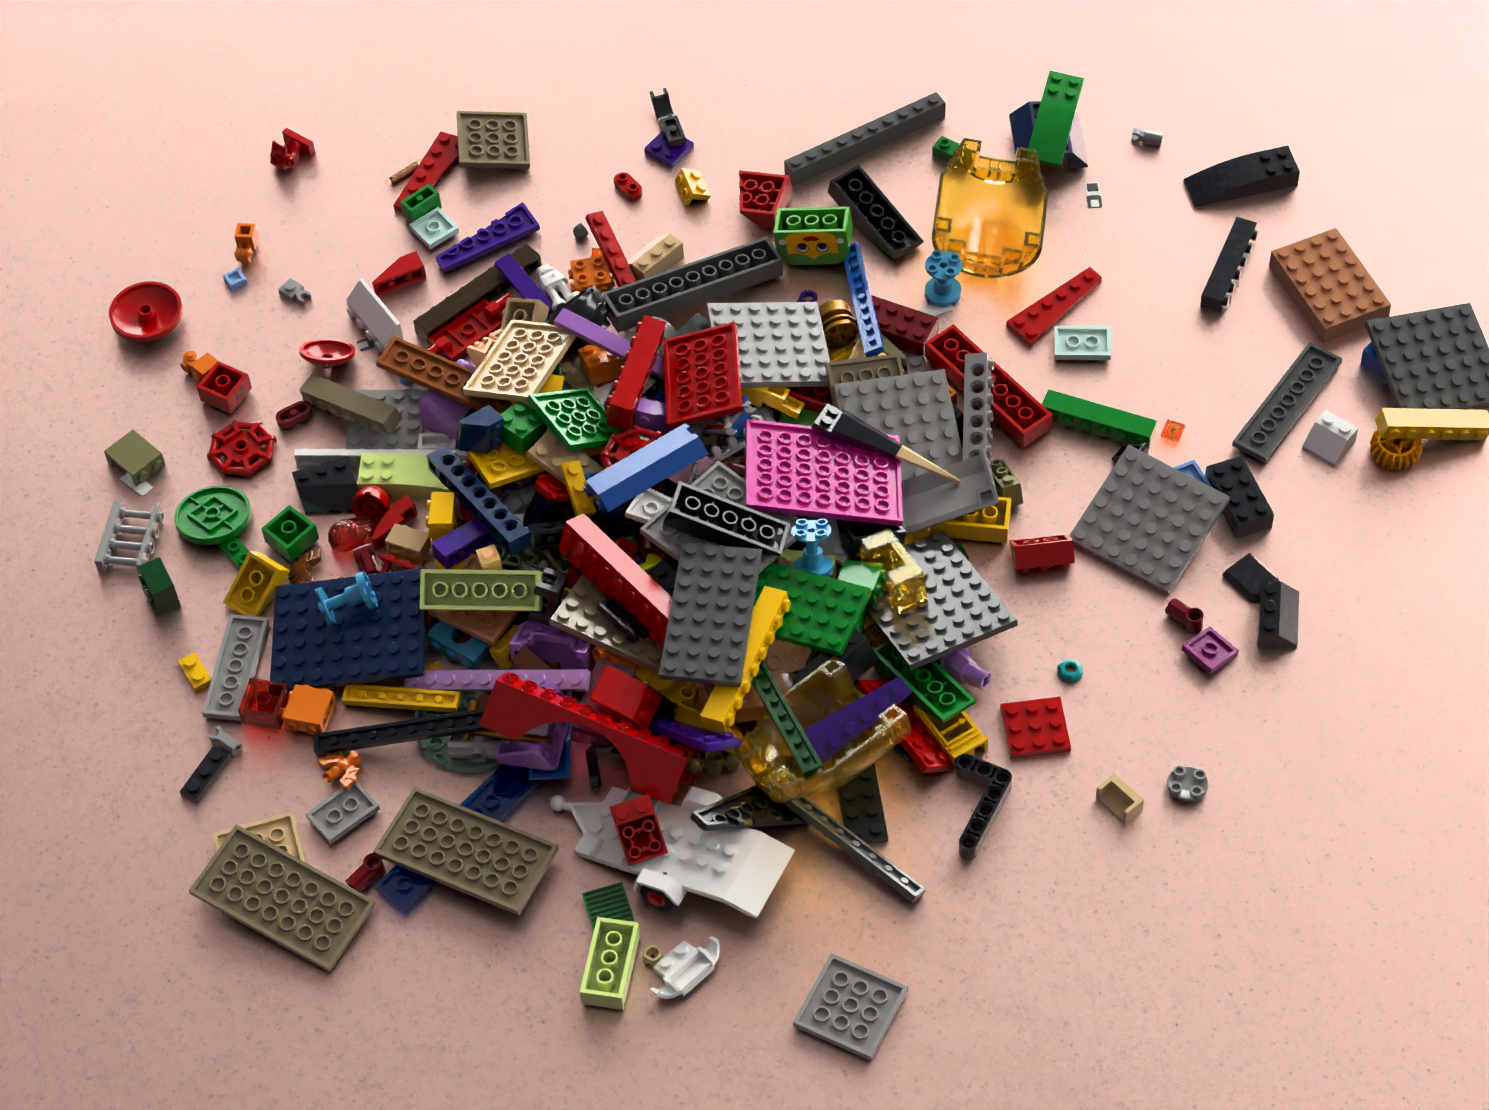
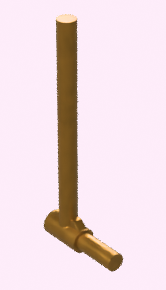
M470 700L468 711L476 710L478 701ZM492 730L461 734L460 738L462 740H471L472 737L478 735L514 740ZM524 734L517 741L531 743L546 741L550 745L553 739L548 736Z

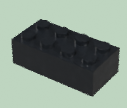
M1242 455L1206 466L1205 476L1211 486L1230 496V500L1222 514L1236 539L1272 528L1274 512Z

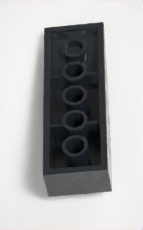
M1287 145L1246 154L1218 163L1184 178L1183 182L1194 207L1298 186L1300 170Z
M859 164L830 180L828 194L839 207L850 206L852 222L873 243L893 259L899 258L924 243L923 239Z
M681 481L678 482L673 492L663 522L666 526L723 546L762 549V554L781 556L790 523Z

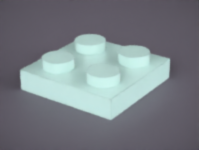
M439 207L409 224L410 230L429 249L459 233V227Z

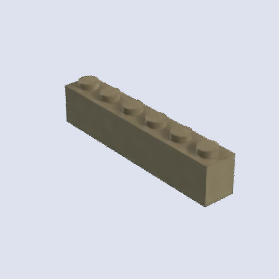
M311 374L299 389L303 396V401H307L310 405H316L324 411H331L336 416H343L350 422H358L363 427H370L378 433L390 435L402 420L396 407L314 374Z

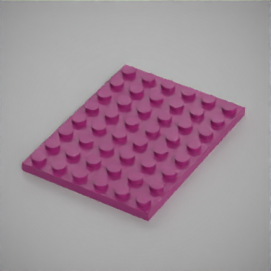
M746 420V507L763 512L902 526L900 459L865 447L828 438L812 429V426ZM887 435L900 443L899 436Z

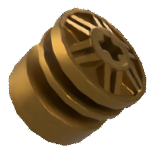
M831 300L818 307L827 348L840 349L851 344L859 333V329L848 304L842 300Z

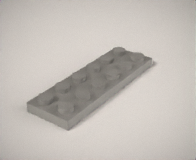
M230 614L202 711L203 717L236 721L243 720L269 626V619L267 617Z

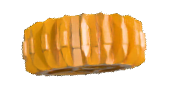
M1377 429L1370 439V452L1372 453V458L1376 459L1377 464L1383 463V468L1390 466L1391 470L1394 467H1397L1398 470L1401 467L1407 469L1409 465L1413 466L1415 462H1418L1420 454H1422V440L1381 438Z

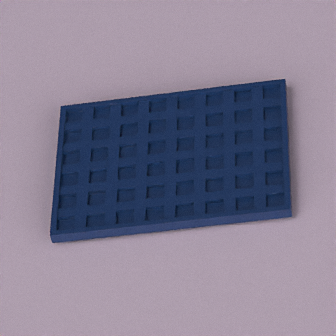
M426 567L367 575L372 584L370 585L371 589L375 592L378 607L369 610L363 602L352 607L350 604H346L333 610L336 622L331 626L326 621V613L322 614L320 612L318 603L321 600L317 598L315 589L322 587L329 599L344 593V588L357 584L355 576L276 586L269 687L271 694L293 691L295 684L309 685L313 688L321 689L425 676L427 610L420 609L421 569H426Z

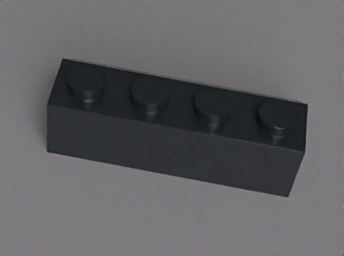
M855 627L841 657L821 652L793 677V684L821 712L880 659L868 640Z

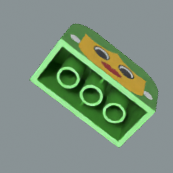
M850 206L778 208L773 234L776 250L783 258V261L791 265H826L845 261L849 255L853 230Z

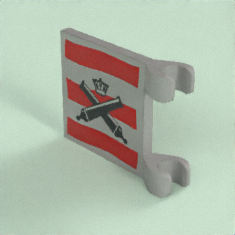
M746 401L745 404H742L743 411L712 418L704 433L726 434L733 437L737 430L732 428V424L743 412L752 415L756 408L750 406V401Z

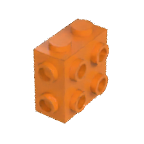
M603 255L570 261L571 268L568 269L569 280L573 279V282H570L572 293L575 291L581 292L592 284L601 290L602 293L612 290V286H615L613 275L610 276L611 271Z
M295 684L293 691H290L288 695V704L281 713V719H283L285 728L291 731L307 732L311 735L325 732L336 704L333 691L325 688H313L309 685Z

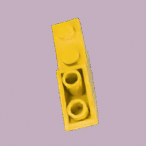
M786 387L741 388L742 395H747L748 401L751 404L761 407L765 403L795 419L798 418L805 403L789 396L790 389Z

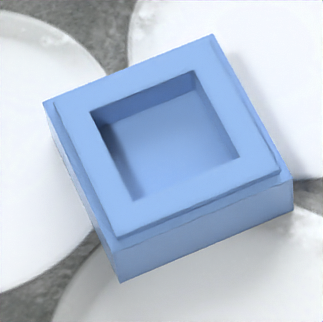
M239 268L223 275L231 291L247 284V279Z

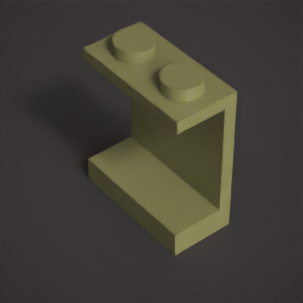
M134 429L104 450L107 462L111 466L117 463L130 474L136 487L165 465L162 453Z

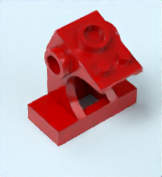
M286 127L282 131L285 145L282 146L276 143V141H272L270 163L282 170L292 168L304 154L311 158L316 154L314 143Z

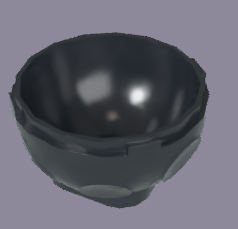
M593 284L574 296L543 322L554 325L555 318L565 308L604 329L611 325L607 319L608 306L601 290L595 285L593 286ZM576 337L568 351L572 355L578 349L588 345L589 342Z

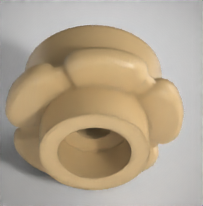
M655 945L648 946L643 952V961L651 966H655L664 957L660 948Z

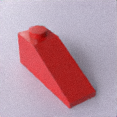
M417 251L399 257L372 282L374 293L377 296L426 278L425 268Z

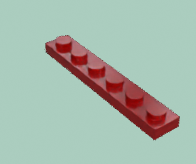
M603 210L587 214L585 219L618 287L637 281Z

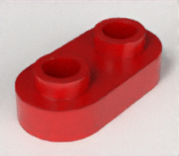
M625 172L615 175L614 186L627 199L634 201L642 197V186L631 175Z

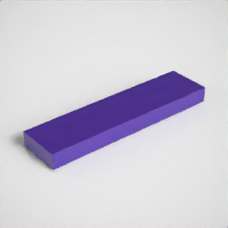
M507 253L494 263L495 267L523 299H539L549 307L548 313L552 311V302L510 253Z

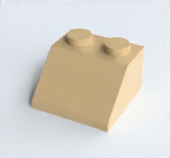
M507 298L500 329L505 330L511 320L543 323L547 319L549 307L539 299Z

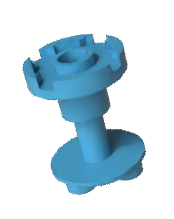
M934 250L925 262V269L932 277L925 285V297L930 300V304L933 306L949 307L950 304L954 302L956 304L961 298L962 288L959 281L954 277L961 272L962 262L957 253Z
M826 519L797 520L791 533L796 540L806 542V547L803 549V556L795 560L793 567L823 576L829 575L830 577L834 571L833 561L828 556L823 555L822 548L818 546L819 541L825 540L831 535V527L828 525V521Z
M365 571L355 573L357 584L344 588V593L329 599L322 587L315 589L317 598L321 600L318 603V607L322 614L326 613L325 618L329 626L336 622L333 610L346 604H350L352 607L364 602L369 610L378 607L375 592L371 589L370 585L372 584Z

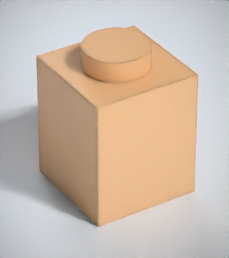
M495 544L476 550L481 570H503Z

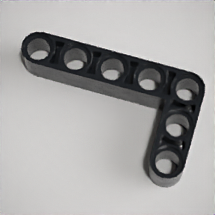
M961 754L956 758L957 777L986 789L959 839V855L965 860H972L977 856L1011 791L1012 774L1007 769L972 755Z

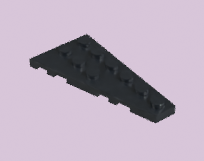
M759 785L693 811L690 819L703 831L807 823L802 817L792 812L790 808L781 801H778Z

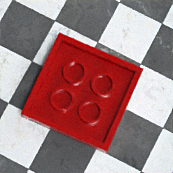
M1060 696L1000 704L1010 759L1071 752V744Z

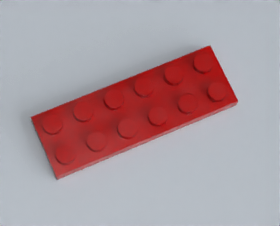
M886 679L859 680L856 688L865 696L889 681ZM904 701L900 702L881 718L923 773L950 771L954 766L949 760L948 755L937 745V741L930 736L925 726L914 716V712L907 707Z

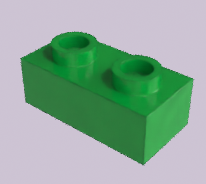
M941 136L932 147V156L964 168L972 158V148Z

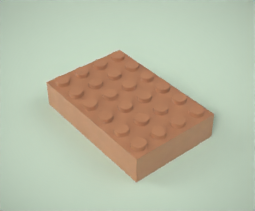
M1337 228L1271 251L1270 268L1322 343L1365 328L1367 320L1389 317L1391 303Z

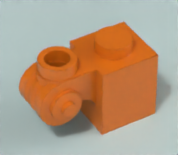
M237 223L234 236L237 248L234 251V255L238 262L249 264L253 251L256 252L259 240L256 225Z
M188 351L183 355V362L180 366L186 373L190 371L197 382H201L218 360L208 352L198 359L196 352Z

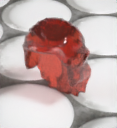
M361 515L350 519H343L333 524L329 529L328 542L338 552H350L353 547L363 545L367 538L373 536L379 522L372 517Z

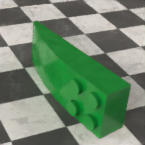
M1049 71L1026 160L1061 167L1080 101L1084 78Z
M888 641L873 649L880 659L873 667L889 682L900 676L912 691V694L907 699L940 722L948 721L976 703V700L935 661L910 671Z

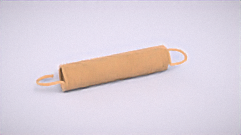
M415 161L387 179H390L391 185L416 170L419 164Z

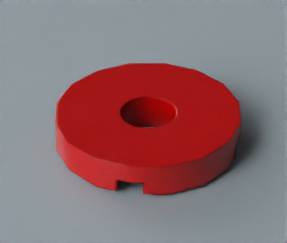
M542 474L538 476L535 488L541 495L557 501L570 500L566 485L558 479L552 478L553 475Z

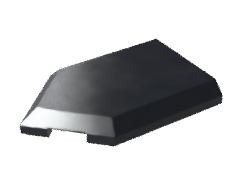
M1248 553L1226 569L1222 575L1250 601L1259 600L1261 580L1279 581V578L1251 553Z

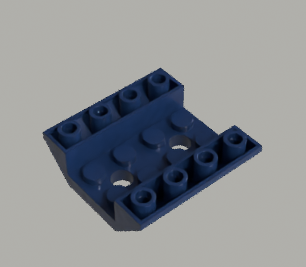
M1029 101L1009 114L1017 168H1035L1036 162L1026 160V155L1041 101ZM1076 111L1064 158L1069 159L1070 168L1088 167L1080 116Z

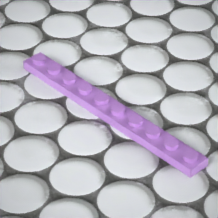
M588 669L425 670V676L405 678L404 688L457 692L492 691L496 679L504 673L511 672L518 675L519 679L525 682L530 680L538 685L554 683L561 691H589L591 672Z

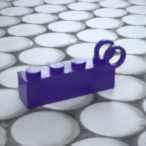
M474 518L432 542L433 557L446 569H449L468 558L471 553L475 554L476 550L496 542V539Z

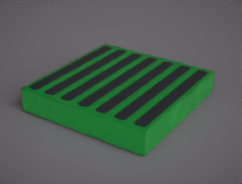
M623 882L582 893L593 931L597 917L624 921L634 920Z

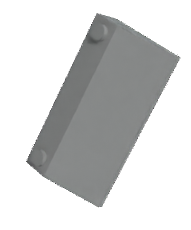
M982 448L978 449L980 455L941 467V469L961 480L959 484H955L931 472L901 481L902 526L906 530V535L1000 504L987 455Z

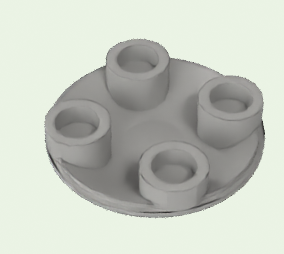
M1178 765L1174 767L1168 776L1167 787L1174 797L1183 801H1194L1206 794L1208 780L1204 770Z

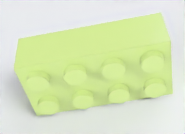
M597 917L580 988L582 1004L624 1010L641 935L638 922Z

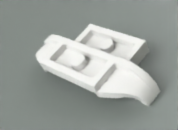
M714 936L709 937V945L706 949L700 946L696 949L683 940L653 966L655 973L663 978L665 985L660 989L652 987L650 990L663 999L674 998L680 994L685 996L715 969L714 965L720 953L719 940Z

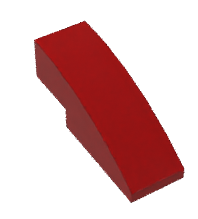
M407 495L398 500L377 525L372 536L373 546L376 551L386 545L385 539L395 523L406 525L408 521L418 515L415 503Z

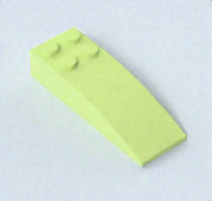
M361 453L357 482L359 490L366 486H378L385 490L389 497H403L405 495L408 497H431V492H450L429 470L427 455Z

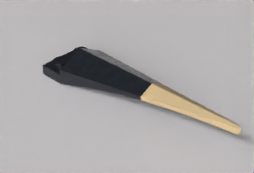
M828 403L811 427L828 438L895 457L955 484H959L961 481L846 410L842 412Z

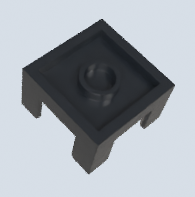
M545 567L543 576L556 581L554 585L538 581L535 585L534 594L542 597V607L546 608V612L541 614L530 611L528 619L551 626L549 625L550 618L561 604L568 574Z

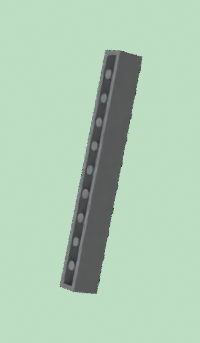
M934 92L784 160L785 175L790 176L791 184L796 186L945 118L946 102L937 92Z

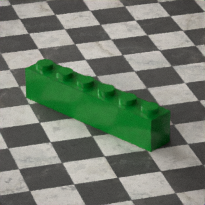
M1048 389L1042 405L1053 414V422L1078 428L1085 432L1095 433L1102 437H1109L1120 442L1133 445L1147 443L1149 449L1156 433L1157 420Z

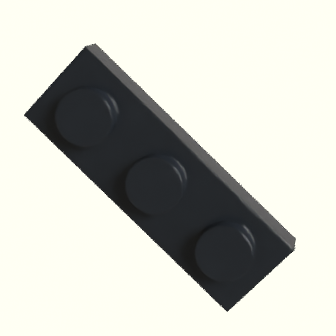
M213 745L180 790L181 796L199 803L231 759V753Z

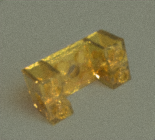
M889 528L860 539L861 548H859V552L863 562L884 564V570L887 572V582L885 584L890 593L888 602L891 608H895L901 614L928 602L924 572Z

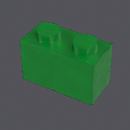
M429 184L400 202L403 217L410 223L437 207L442 208L440 194Z

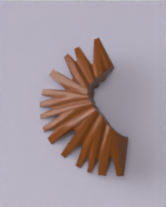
M320 548L315 553L312 550L309 553L306 552L305 559L299 556L300 562H293L294 565L290 566L291 569H289L290 573L288 574V580H292L290 584L313 582L311 570L312 567H315L321 561Z

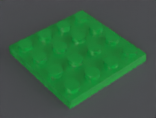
M588 388L529 394L526 400L567 451L606 446L610 440V435L624 431L606 425L608 418L605 417L606 409Z

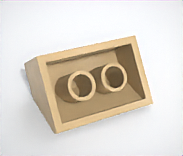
M671 233L660 235L627 261L636 280L665 272L684 257L683 242Z

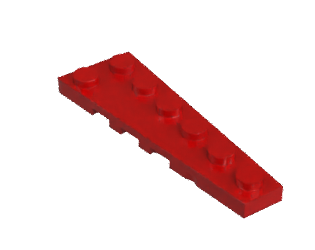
M1088 267L1007 320L1006 326L1024 343L1032 347L1046 334L1050 327L1053 328L1057 324V321L1062 316L1065 317L1073 306L1078 305L1084 297L1091 293L1102 282V277L1091 267Z

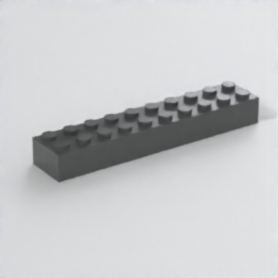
M768 237L755 240L603 292L608 306L607 317L617 333L637 326L639 321L642 322L644 315L661 318L783 275V258Z

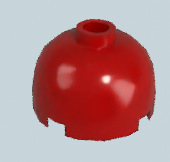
M372 485L360 489L352 500L353 513L365 523H369L368 520L377 521L376 524H379L382 517L391 508V500L388 493L378 486Z

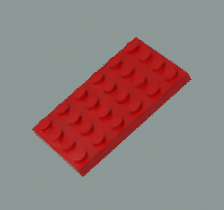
M736 322L663 340L666 420L669 429L677 428L684 423L689 425L743 411L738 328Z

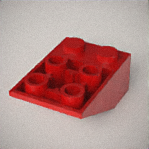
M649 794L609 807L628 866L668 853Z

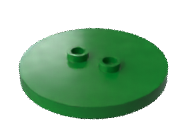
M209 486L189 494L180 502L174 514V522L178 533L187 541L200 545H212L228 541L240 534L250 522L252 511L248 498L238 489L229 486Z

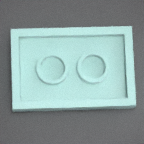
M1054 326V360H1111L1110 326Z

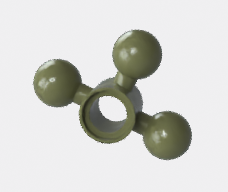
M699 749V754L704 758V761L690 758L686 770L691 774H696L703 768L704 775L715 778L721 774L722 766H726L729 770L737 769L740 766V758L736 754H729L723 759V754L719 751L707 753Z

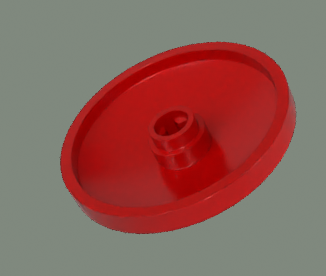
M155 281L140 282L123 289L113 299L109 308V319L114 331L122 338L133 342H150L168 335L177 327L183 315L181 298L175 289L167 284Z

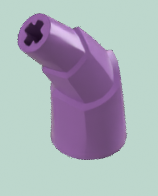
M968 647L935 660L955 681L963 685L968 684L983 690L990 682L991 674L979 668L978 664L969 657Z

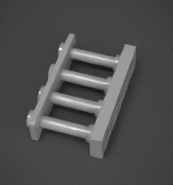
M114 499L94 560L98 572L106 573L108 566L117 564L136 566L138 574H140L138 566L149 562V556L154 551V540L159 535V524L164 519V512L161 511L159 504L154 505L152 512L127 510L122 500ZM126 517L150 519L148 527L122 525V521ZM121 533L145 535L143 543L117 541L118 534ZM116 548L140 551L138 559L112 556V552Z

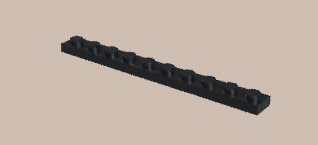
M484 708L314 734V753L322 755L490 729L479 725L485 710Z

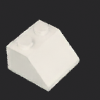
M1325 410L1315 421L1302 448L1335 466L1356 442L1358 428Z

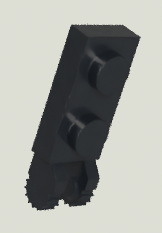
M614 596L598 604L597 610L622 633H625L626 638L632 643L638 642L639 636L641 638L648 636L646 627Z

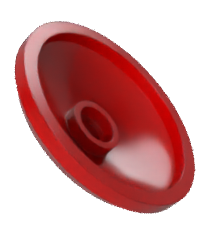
M317 339L302 344L299 348V354L307 362L328 369L339 366L353 358L355 347L342 340Z

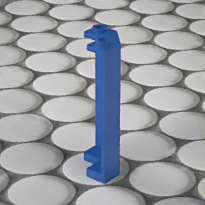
M684 423L589 478L583 483V490L588 497H592L593 500L597 499L596 505L598 509L607 514L688 465L704 458L709 453L696 433L691 434L689 426Z

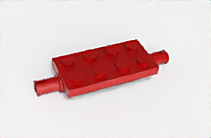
M506 293L497 301L489 303L486 299L482 300L430 336L428 341L432 346L426 350L437 355L442 354L446 359L455 362L468 353V346H473L477 341L481 342L482 338L488 337L490 332H495L501 328L502 310L506 306L507 298L513 297Z

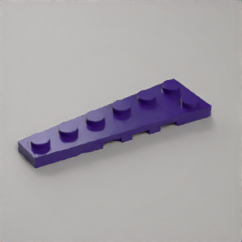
M522 202L507 211L501 219L493 220L491 225L485 229L480 228L477 230V234L472 237H466L458 244L453 245L436 256V262L442 271L446 273L540 230V225Z
M899 676L803 731L820 761L824 764L912 694V691Z

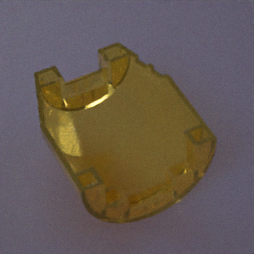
M963 138L951 161L949 160L946 169L940 174L931 236L933 247L935 250L959 254L962 262L961 272L984 278H1000L1018 274L1036 262L1043 246L1049 193L1044 185V176L1040 172L1041 166L1036 150L1017 147L1015 159L1010 161L980 156L982 141Z
M835 656L783 694L803 730L865 696L854 687L846 665ZM893 704L878 715L879 720L825 762L823 764L824 771L821 768L817 770L816 774L806 778L801 773L768 712L763 718H758L756 721L757 726L752 732L748 731L741 740V747L734 748V751L745 770L762 791L775 802L784 803L846 785L910 736L911 726L907 713Z

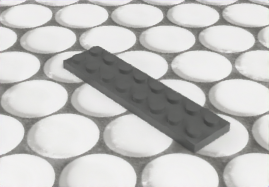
M1309 342L1233 440L1232 446L1266 463L1340 366L1342 358Z

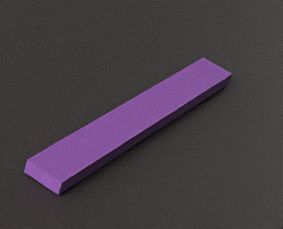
M565 308L561 310L554 320V325L624 360L627 350L630 351V341ZM657 356L651 374L665 381L664 359Z

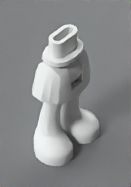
M548 264L536 269L541 291L546 296L549 295L553 301V312H556L566 301L568 302L580 293L578 291L572 293L567 286V278ZM560 291L565 300L561 299L557 292Z

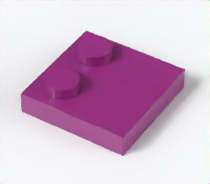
M1210 626L1184 643L1181 649L1209 674H1212L1235 658L1239 652L1236 647Z

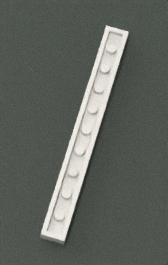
M295 449L294 457L297 467H310L347 455L351 467H360L361 453L428 455L438 449ZM450 449L456 452L461 461L466 462L467 454L465 451Z

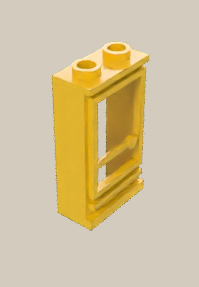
M916 705L913 706L914 716L925 726L930 736L937 741V745L948 755L949 760L954 765V769L956 768V758L959 755L969 754L974 756L975 748L979 746L984 752L988 750V738L986 735H983L965 711L956 715L959 719L957 723L939 732L926 716L927 713ZM959 725H964L968 730L949 742L942 736Z

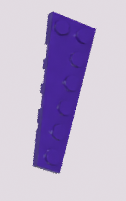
M656 713L648 727L650 731L707 753L741 747V739L733 737V733L714 732L666 717H660Z

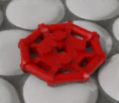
M234 420L227 427L212 434L207 459L216 465L222 475L252 476L253 472L272 462L273 449L277 439L260 421L236 422ZM239 429H249V430H247V432H242V430H239ZM260 433L263 437L259 438L256 434ZM219 443H223L221 449H218ZM262 445H267L265 452L261 451ZM238 446H245V448L239 449ZM224 456L227 460L223 463L219 457ZM257 457L260 458L258 461L249 466V463L251 461H253Z
M635 425L634 428L617 434L613 433L610 435V440L604 450L600 452L599 459L607 469L612 466L611 462H619L664 435L660 431L654 432L640 428L639 425ZM640 436H644L651 439L649 441L640 439ZM616 445L618 447L616 453H611Z

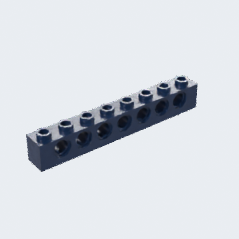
M444 446L427 455L429 470L450 492H455V497L511 556L531 546L530 537H532L529 528L527 526L524 527L519 518L510 512L508 506L503 505L498 496L489 490L486 483H482L477 474L469 470L467 464L458 458L455 451H451L447 446Z

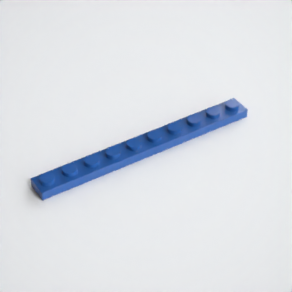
M855 242L850 244L849 255L844 264L866 357H872L885 352L861 248L859 243Z

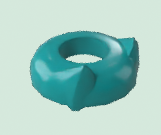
M1066 659L1057 666V672L1062 680L1073 683L1081 679L1083 667L1076 660ZM1074 666L1076 671L1072 673L1067 672L1065 667Z

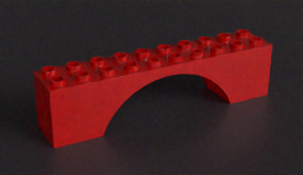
M504 673L496 679L480 720V726L516 741L531 729L552 722H573L590 727L611 741L622 755L629 771L631 789L643 794H649L651 797L670 804L676 796L693 753L692 750H689V746L683 743H678V745L672 743L670 738L659 735V737L653 735L647 728H636L632 726L630 721L624 719L619 721L608 712L602 711L600 713L595 711V708L589 704H578L574 698L559 696L553 689L537 687L538 684L530 680L525 682L514 673Z

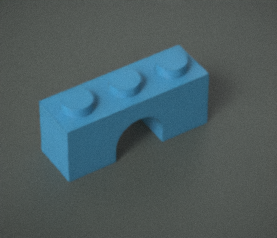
M441 620L427 634L429 647L432 650L440 651L448 659L459 662L465 669H479L490 657L488 644L474 636L466 643H455L459 639L457 628Z

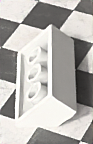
M363 278L360 279L346 300L348 305L346 310L351 318H355L357 326L360 329H364L369 341L373 340L377 351L383 353L394 336L403 340L401 325Z

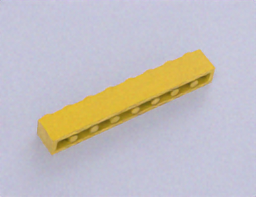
M764 586L753 609L741 687L715 685L700 715L703 727L724 733L727 732L729 726L733 725L735 714L742 707L743 698L751 688V681L753 677L757 676L759 665L766 658L767 649L775 639L776 630L781 627L783 616L790 609L791 601L788 598L787 591Z

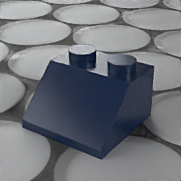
M488 405L458 421V449L460 451L486 454L498 449L503 444L504 418Z

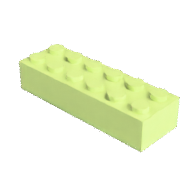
M421 569L420 609L437 611L542 612V597L535 595L534 589L538 581L543 582V572L529 570Z

